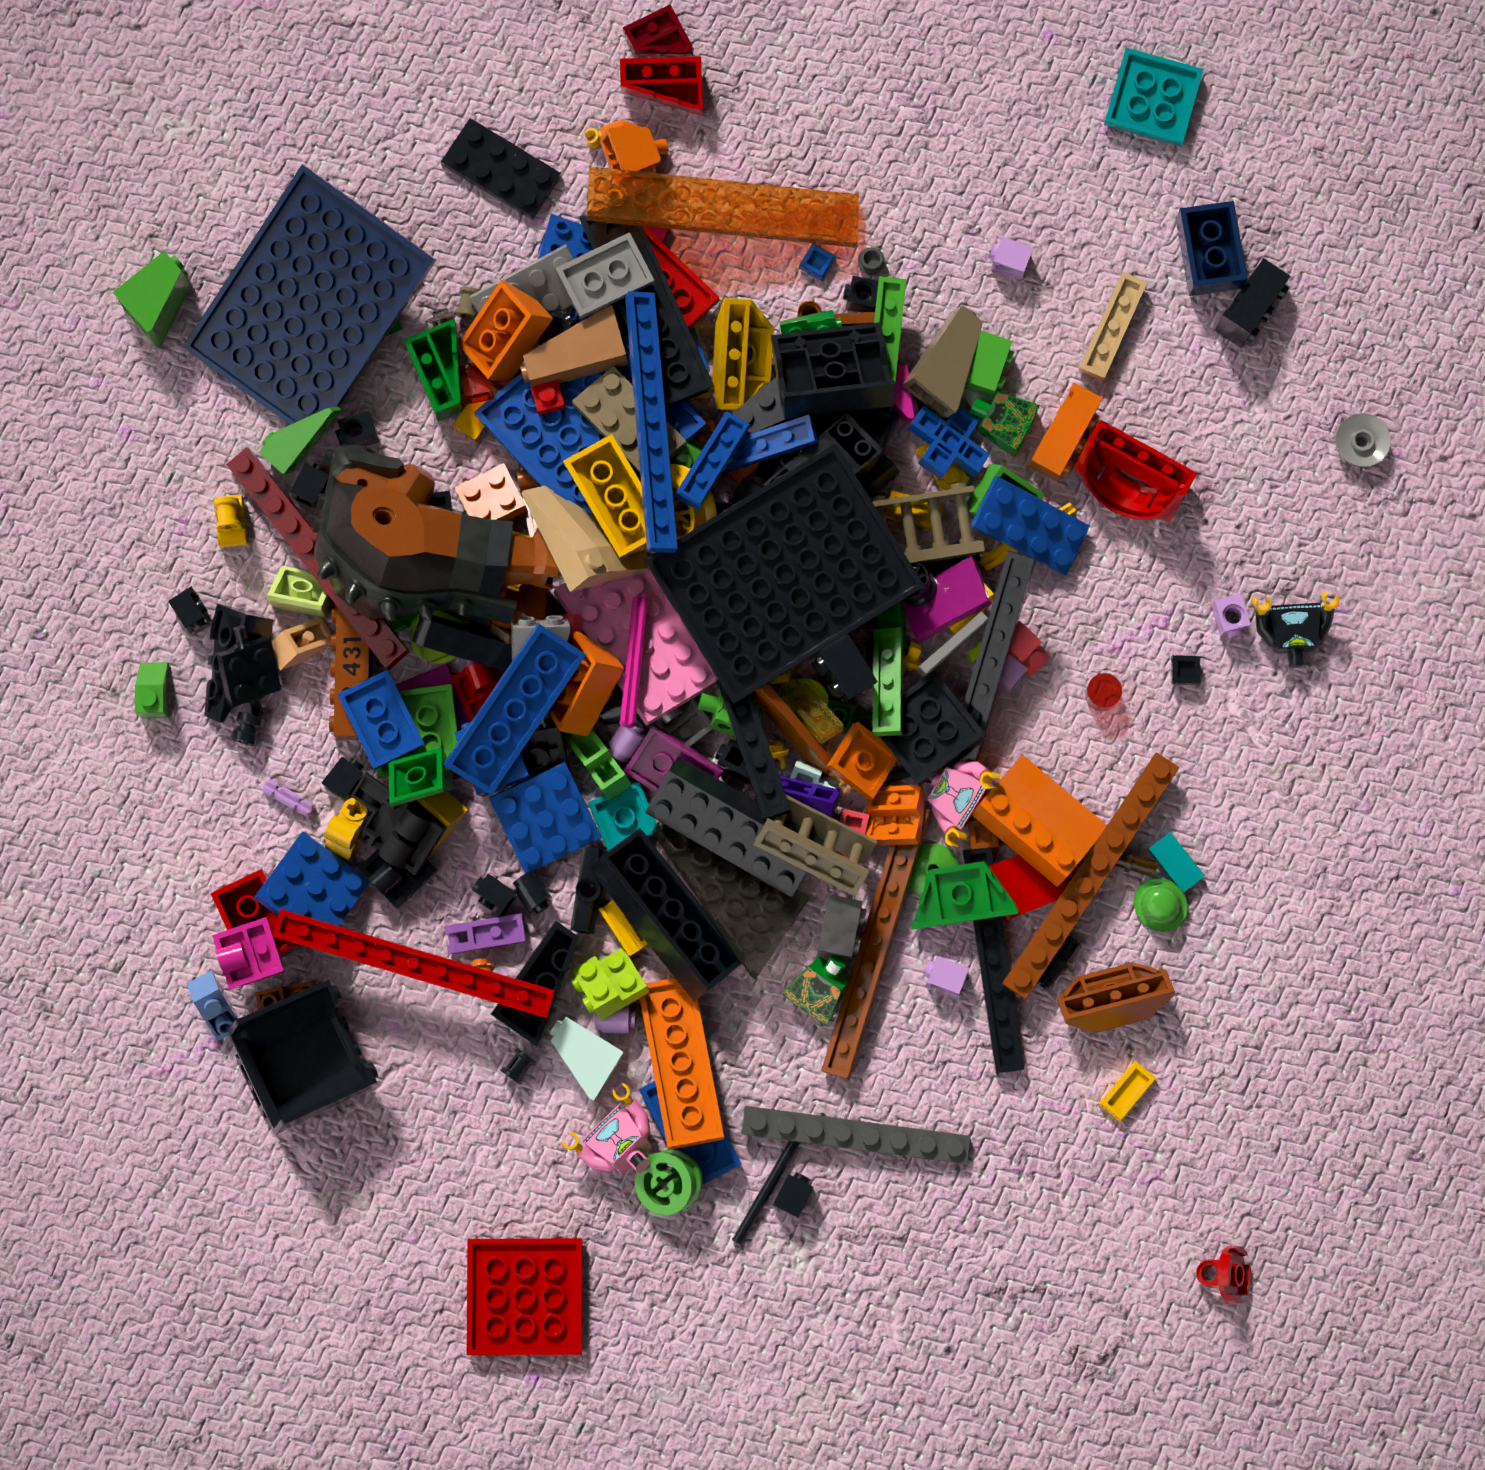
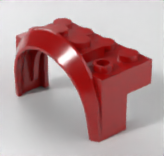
M1103 420L1098 421L1072 469L1080 474L1083 483L1095 499L1112 512L1130 519L1145 521L1164 520L1170 523L1197 475V472ZM1106 466L1105 470L1103 471L1102 475L1097 481V476L1100 473L1102 467ZM1113 467H1116L1126 472L1127 474L1149 485L1151 488L1130 481L1129 479L1121 475L1119 472H1117ZM1155 493L1154 501L1149 508H1146Z

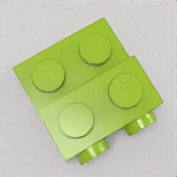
M623 947L600 961L594 956L571 970L575 977L570 980L578 994L584 991L587 996L582 999L590 1014L596 1012L601 1021L650 992Z

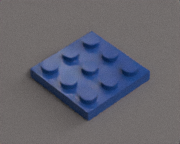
M566 761L489 797L525 873L602 838Z
M302 831L254 896V899L277 916L280 909L339 926L370 881Z

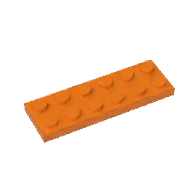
M675 978L645 983L650 992L640 998L668 1150L724 1140L698 999L694 1002Z

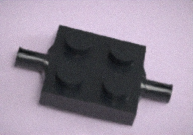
M241 625L233 629L237 643L230 649L217 653V659L227 705L234 708L244 703H250L252 715L259 717V715L262 716L264 714L260 700L266 695L282 689L271 638L265 636L256 640H248L246 627Z

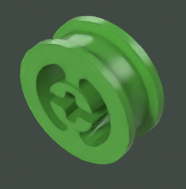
M666 1149L649 1155L647 1158L650 1163L647 1169L641 1173L636 1172L635 1189L639 1200L649 1211L658 1215H672L690 1208L698 1200L702 1191L703 1180L700 1168L696 1161L682 1150ZM679 1173L680 1177L670 1181L671 1176ZM668 1183L667 1188L658 1191L657 1187Z

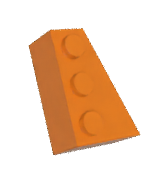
M1073 382L1069 394L1045 433L1030 461L1029 467L1058 482L1061 475L1067 477L1074 464L1070 460L1074 452L1080 454L1087 441L1083 437L1088 428L1093 431L1100 418V415L1096 413L1103 398Z

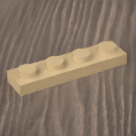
M1122 271L1078 371L1104 381L1147 285L1146 281Z

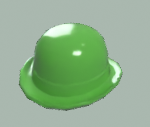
M1163 878L1148 879L1140 884L1135 892L1133 905L1136 915L1143 924L1152 930L1159 932L1173 931L1181 926L1187 917L1188 903L1186 896L1180 887L1170 880Z

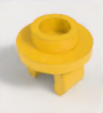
M914 641L910 642L907 652H903V669L914 671V669H918L922 664V661L918 658L921 653V644Z
M769 741L768 745L773 759L780 760V768L784 769L786 766L785 756L789 754V747L783 745L781 741Z

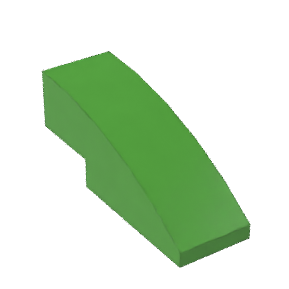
M593 729L588 736L563 732L565 741L608 801L632 786L625 773Z

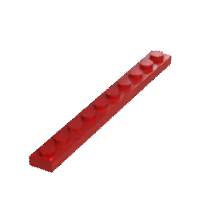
M280 909L272 937L544 1018L548 1016L555 990L283 909Z

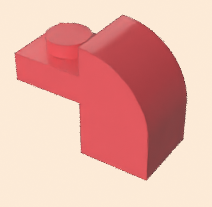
M1018 621L1009 654L1028 668L1025 674L1032 677L1050 656L1040 645L1041 641L1023 623Z

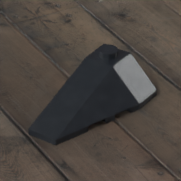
M217 603L210 629V640H214L213 655L208 656V665H212V679L206 685L205 717L224 723L232 707L227 705L217 653L226 651L237 643L233 630L234 627L245 626L248 640H256L265 636L270 638L273 631V619Z

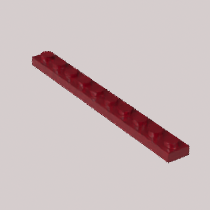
M246 447L227 463L228 468L384 667L390 670L410 653L409 649L384 618L367 619L336 595L328 579L321 580L318 578L317 572L320 565L314 556L317 533L312 532V526L253 451Z

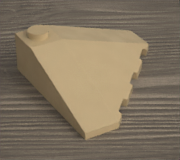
M541 486L524 490L521 493L570 592L650 571L644 562V559L648 557L645 550L619 559L597 519L573 502L555 494L550 488Z

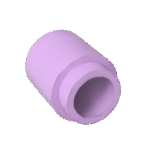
M636 721L633 728L620 725L609 742L610 747L608 751L610 754L622 762H627L629 758H632L646 737L644 726Z
M630 1005L625 1006L602 1021L595 1012L596 1031L630 1034L631 1028H636V1011H631Z

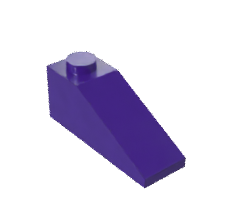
M779 775L786 795L836 820L840 790Z

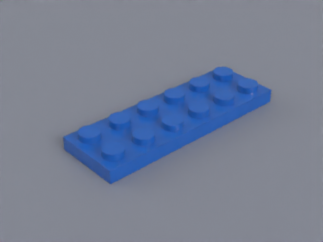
M537 623L443 763L444 766L492 796L586 654L540 623Z

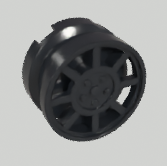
M911 563L913 567H917L914 570L923 582L924 587L903 601L912 607H920L926 605L935 596L937 581L922 564Z

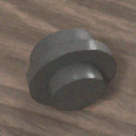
M870 247L864 249L859 254L858 266L864 273L874 275L884 268L885 257L879 249Z

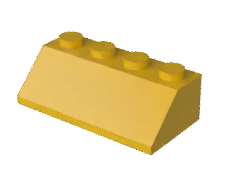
M611 434L564 460V465L619 559L646 549L642 486L614 436Z

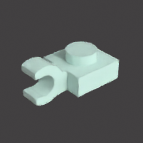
M799 761L796 762L790 777L837 789L840 783L839 780L832 777L821 778L822 770Z

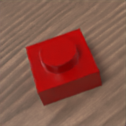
M558 380L531 387L539 416L565 409Z

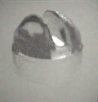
M637 1060L631 1062L627 1067L628 1078L634 1083L642 1085L650 1064Z

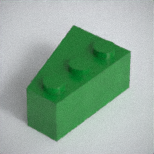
M455 319L403 339L437 421L462 412L458 332Z

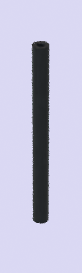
M788 1141L732 1238L736 1243L743 1244L801 1142Z

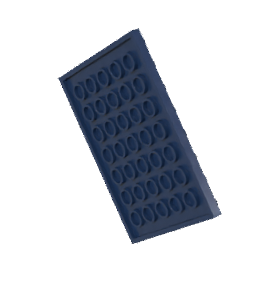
M302 164L185 342L183 348L291 425L329 407H340L437 259Z

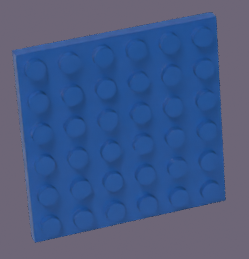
M620 332L628 365L616 369L633 385L629 340ZM606 371L560 383L559 387L565 409L541 416L537 412L531 383H525L521 373L474 411L475 417L539 487L546 486L550 488L555 494L573 502L594 516L563 461L604 439L596 428L573 406L572 400ZM686 401L665 410L666 420L687 442H690L707 428L706 422ZM632 467L633 471L635 472L636 476L641 482V475Z

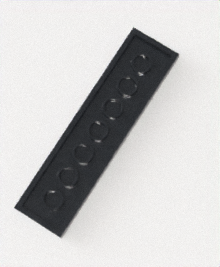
M627 196L579 216L580 223L592 250L630 232L654 278V284L638 292L655 293L665 410L714 390V384L630 197ZM625 298L617 301L616 304L628 329Z

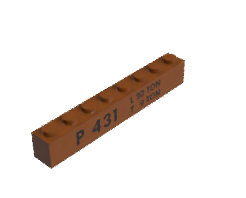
M332 606V623H336V634H331V649L336 651L335 661H331L330 675L331 678H335V688H330V705H334V716L329 717V731L334 732V737L337 740H359L337 694L372 677V650L337 606Z

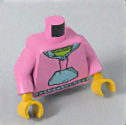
M958 761L947 766L943 773L938 772L926 781L927 784L934 787L927 800L931 803L930 808L945 834L946 844L958 848L956 838L966 840V834L958 831V828L962 829L967 825V822L972 817L971 814L980 804L988 789H997V787L993 786L992 779H1000L1001 775L999 773L991 772L977 761Z
M622 1083L623 1087L627 1090L626 1096L619 1097L614 1089L613 1096L617 1100H623L625 1106L620 1103L581 1140L584 1145L579 1143L576 1133L568 1132L570 1136L575 1138L576 1143L573 1146H568L562 1141V1146L567 1150H575L577 1152L576 1156L594 1170L612 1172L616 1169L623 1174L632 1167L637 1173H641L647 1169L650 1163L645 1156L651 1148V1144L647 1139L650 1135L649 1117L635 1098H631L630 1087Z

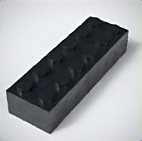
M678 756L645 813L792 897L807 872L754 845L756 837L766 822L763 820L757 801ZM786 819L783 826L799 833L800 826ZM810 833V840L820 845L823 844L825 840Z
M641 828L602 855L589 868L590 872L694 1002L746 961Z

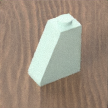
M567 1017L563 1021L558 1019L550 1031V1034L553 1036L551 1042L589 1099L595 1102L624 1056V1052Z

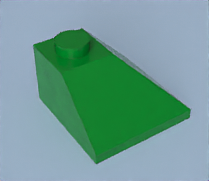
M442 747L389 762V804L391 807L454 789V772L443 764L447 756Z

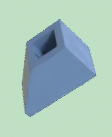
M211 970L186 984L194 1005L217 1041L229 1035L228 1031L233 1022L239 1018L223 987Z

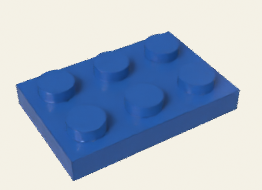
M388 670L337 694L374 770L425 746Z

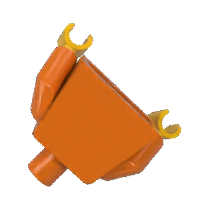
M618 120L600 128V131L594 128H588L585 131L586 138L596 136L594 140L586 143L588 147L594 149L601 144L617 187L622 186L621 190H610L607 194L608 199L613 195H619V200L623 199L626 195L630 197L644 188L654 177L656 168L661 162L660 156L667 155L669 152V146L665 139L654 140L649 128L638 127L624 120Z

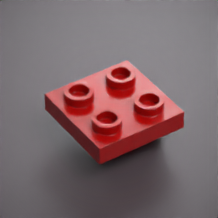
M474 662L464 668V671L450 676L470 722L474 719L505 671Z

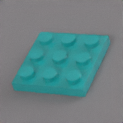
M1126 47L1104 125L1182 147L1204 69Z

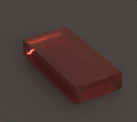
M475 363L461 365L460 370L467 404L493 400L491 380L487 379Z

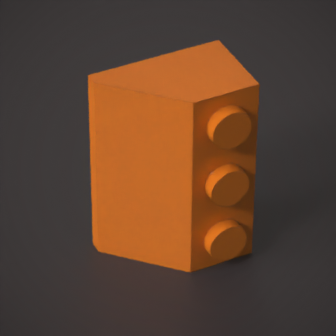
M501 280L458 345L487 379L510 382L524 362L523 355L533 349L553 318L537 300L508 282Z
M575 631L569 643L584 652L586 656L548 713L560 731L588 736L593 726L597 723L604 705L608 702L614 686L621 678L624 667L612 651L581 632Z

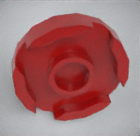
M1227 1246L1222 1251L1219 1260H1204L1198 1265L1196 1270L1198 1281L1209 1288H1219L1222 1299L1226 1303L1242 1304L1244 1301L1241 1297L1242 1295H1248L1251 1284V1265L1245 1264L1243 1257L1248 1256L1247 1251L1241 1246ZM1214 1266L1217 1270L1215 1279L1206 1281L1205 1271L1209 1267Z

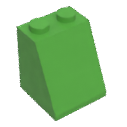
M165 251L113 292L122 308L157 348L162 345L191 288L186 280L189 275L185 271L183 264L175 255L170 258Z

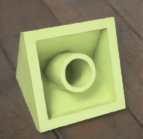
M281 566L267 594V600L273 608L322 618L327 617L331 600L310 571Z

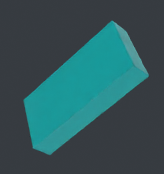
M1171 832L1147 849L1153 858L1159 861L1158 864L1172 882L1180 887L1183 893L1205 877Z

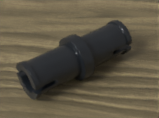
M1068 936L1037 984L1041 983L1039 986L1049 991L1060 974L1068 970V963L1082 945L1073 937Z

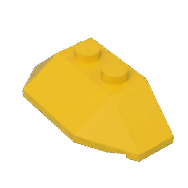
M724 298L716 320L712 380L717 409L737 410L771 380V335H774V327L751 299Z

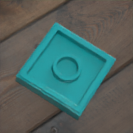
M639 781L631 784L632 786L610 801L605 796H601L588 802L607 851L611 850L639 828L648 838L661 834L655 818L645 813L649 803Z

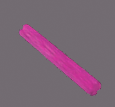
M639 595L634 596L632 600L620 725L628 728H633L636 723L648 604L647 597Z

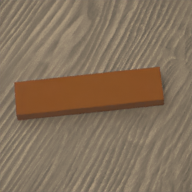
M770 683L751 693L752 698L806 763L822 770V775L831 773L826 768L831 757Z

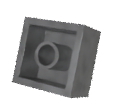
M829 895L817 956L830 958L832 955H837L846 962H850L852 956H857L861 937L856 936L857 928H863L867 910L861 908L862 901Z

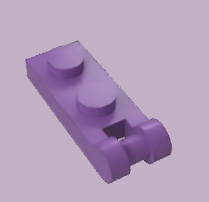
M522 914L444 926L445 935H448L450 944L447 946L448 955L526 942ZM467 932L468 942L461 943L459 934Z

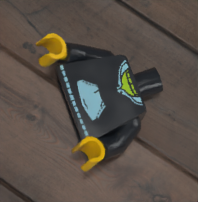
M1324 591L1321 595L1324 604L1322 607L1321 603L1272 605L1271 600L1266 594L1264 595L1265 602L1262 605H1258V599L1253 597L1252 605L1257 609L1255 613L1257 633L1268 647L1273 648L1275 654L1288 653L1289 668H1302L1306 666L1304 652H1312L1318 645L1324 642L1332 626L1334 608L1340 603L1337 592L1335 593L1334 600L1327 601V591Z

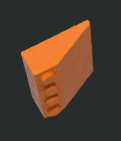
M1023 754L994 786L997 789H992L971 814L1056 887L1066 879L1107 826Z

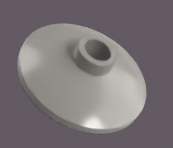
M1359 413L1346 418L1340 424L1336 432L1335 443L1340 456L1346 462L1357 467H1371L1385 458L1390 449L1391 437L1387 426L1382 420L1371 414ZM1357 439H1363L1366 446H1358Z

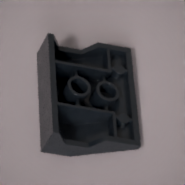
M880 322L771 335L778 391L784 419L894 406L895 381L891 380L886 345Z

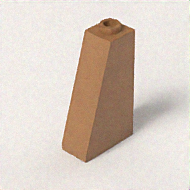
M613 306L605 307L523 355L525 366L520 368L524 382H530L531 387L555 380H558L559 384L608 371L612 366L615 368L627 366V356Z

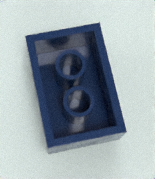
M1234 201L1180 208L1176 216V225L1189 296L1242 289L1248 278Z

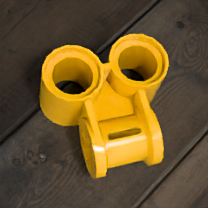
M243 495L214 497L219 548L248 545Z
M354 798L348 799L343 804L338 816L333 815L324 833V838L327 839L325 848L333 854L351 861L361 842L359 834L368 821V809Z

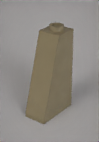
M963 305L950 313L902 384L903 387L943 420L954 414L959 408L983 322L976 316L975 312Z

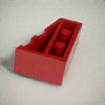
M701 56L620 59L621 92L703 117Z

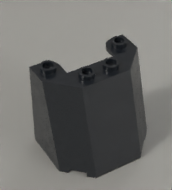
M329 979L235 1020L228 1031L237 1052L235 1054L237 1064L264 1119L268 1118L275 1134L281 1133L373 1088L377 1083L378 1073L372 1062L367 1063L365 1059H359L362 1057L360 1048L356 1042H351L347 1033L350 1032L349 1025L345 1017H340L337 1012L339 1001L342 1000L337 986H332Z

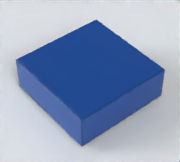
M812 243L799 264V268L823 281L836 256Z

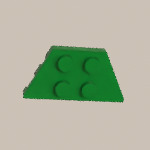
M986 861L928 871L924 891L921 893L918 902L919 907L911 927L914 930L1019 914L1020 910Z

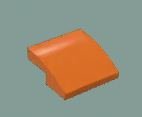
M917 785L880 787L874 799L867 801L865 811L869 814V821L865 835L876 840V846L920 844L924 816V787L922 785L920 787Z

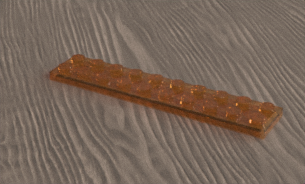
M589 166L586 205L587 221L856 248L858 244L859 194Z

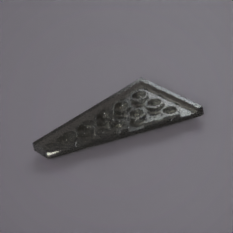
M658 821L652 831L653 835L747 972L756 980L810 897L798 889L790 897Z

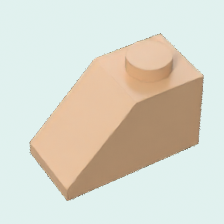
M322 618L283 630L272 641L276 665L280 671L302 663L331 645L332 633Z

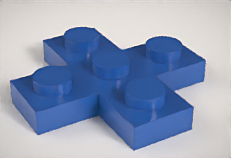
M960 405L957 411L947 417L946 420H943L926 406H923L908 427L911 432L929 444L918 464L938 479L945 475L952 462L972 477H975L990 455L968 438L979 422V419Z

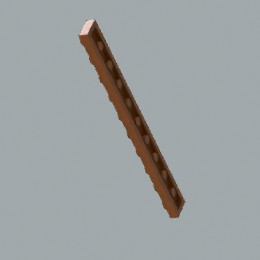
M1157 752L1154 754L1003 981V986L1024 1000L1028 998L1178 772L1179 766Z
M924 808L920 844L890 845L860 942L859 951L849 978L850 982L845 991L821 1069L824 1073L848 1080L851 1079L932 814L929 809Z

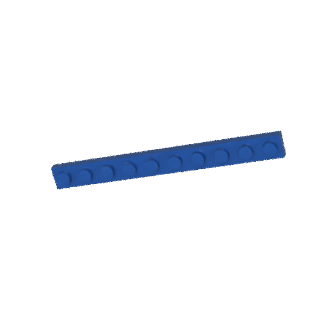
M628 291L625 296L647 552L675 553L678 548L655 293Z

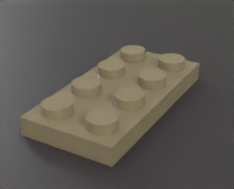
M612 366L573 399L572 403L604 438L611 434L614 436L629 464L640 474L633 385ZM666 420L669 459H672L687 446V441Z

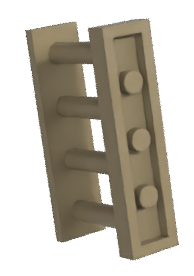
M957 483L950 485L951 489L886 500L885 496L870 497L885 523L884 509L901 508L907 548H904V554L910 563L926 564L983 555L985 551L983 540L976 541V537L972 536L966 496L974 494V486L967 487V483ZM955 498L962 538L959 540L960 544L949 545L948 541H945L939 500ZM928 502L934 543L932 548L921 550V546H918L911 505Z
M786 795L791 813L778 816L774 820L767 818L755 839L754 845L856 896L869 873V869L859 865V863H866L877 841ZM788 819L799 825V833L784 827L785 820ZM810 833L825 840L823 842L824 846L810 840ZM834 850L848 856L849 859L835 853Z

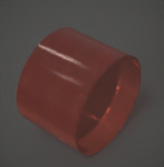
M1108 673L1094 676L1085 689V699L1092 709L1101 712L1114 708L1122 696L1120 681Z

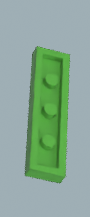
M879 276L874 323L880 322L886 345L891 380L896 381L906 279Z
M901 627L873 629V675L878 681L873 685L874 736L902 735L903 631Z

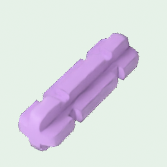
M268 779L263 786L262 791L266 795L274 796L277 801L294 811L297 809V812L305 817H309L315 808L312 802L306 799L302 800L301 796L284 786L279 787L280 785L271 779Z

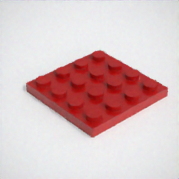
M582 1238L467 1239L466 1355H582Z

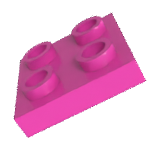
M267 917L212 935L216 947V956L220 968L225 975L229 990L285 972Z

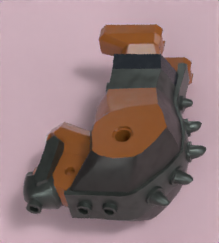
M342 445L336 450L327 449L324 465L330 466V476L325 493H319L316 510L321 512L320 516L315 517L312 531L317 533L314 548L315 559L320 565L317 576L321 580L328 579L336 595L351 608L369 620L386 618L394 621L396 617H407L421 614L422 618L431 621L433 619V612L441 611L482 631H485L490 624L511 629V621H518V618L523 616L534 617L535 620H545L548 589H553V578H557L559 569L539 528H537L533 537L522 536L512 533L513 521L492 520L463 515L440 507L427 505L434 493L435 481L432 475L420 466L413 464L404 466L400 458L377 455L373 450L365 446ZM510 585H520V586H519V588H516V587H513V586H510Z

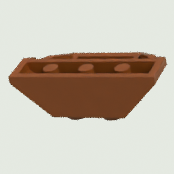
M1128 963L1076 977L1064 993L1057 998V1002L1065 1024L1092 1033H1098L1150 1019L1175 995V990L1167 970L1160 968L1157 970L1146 965Z

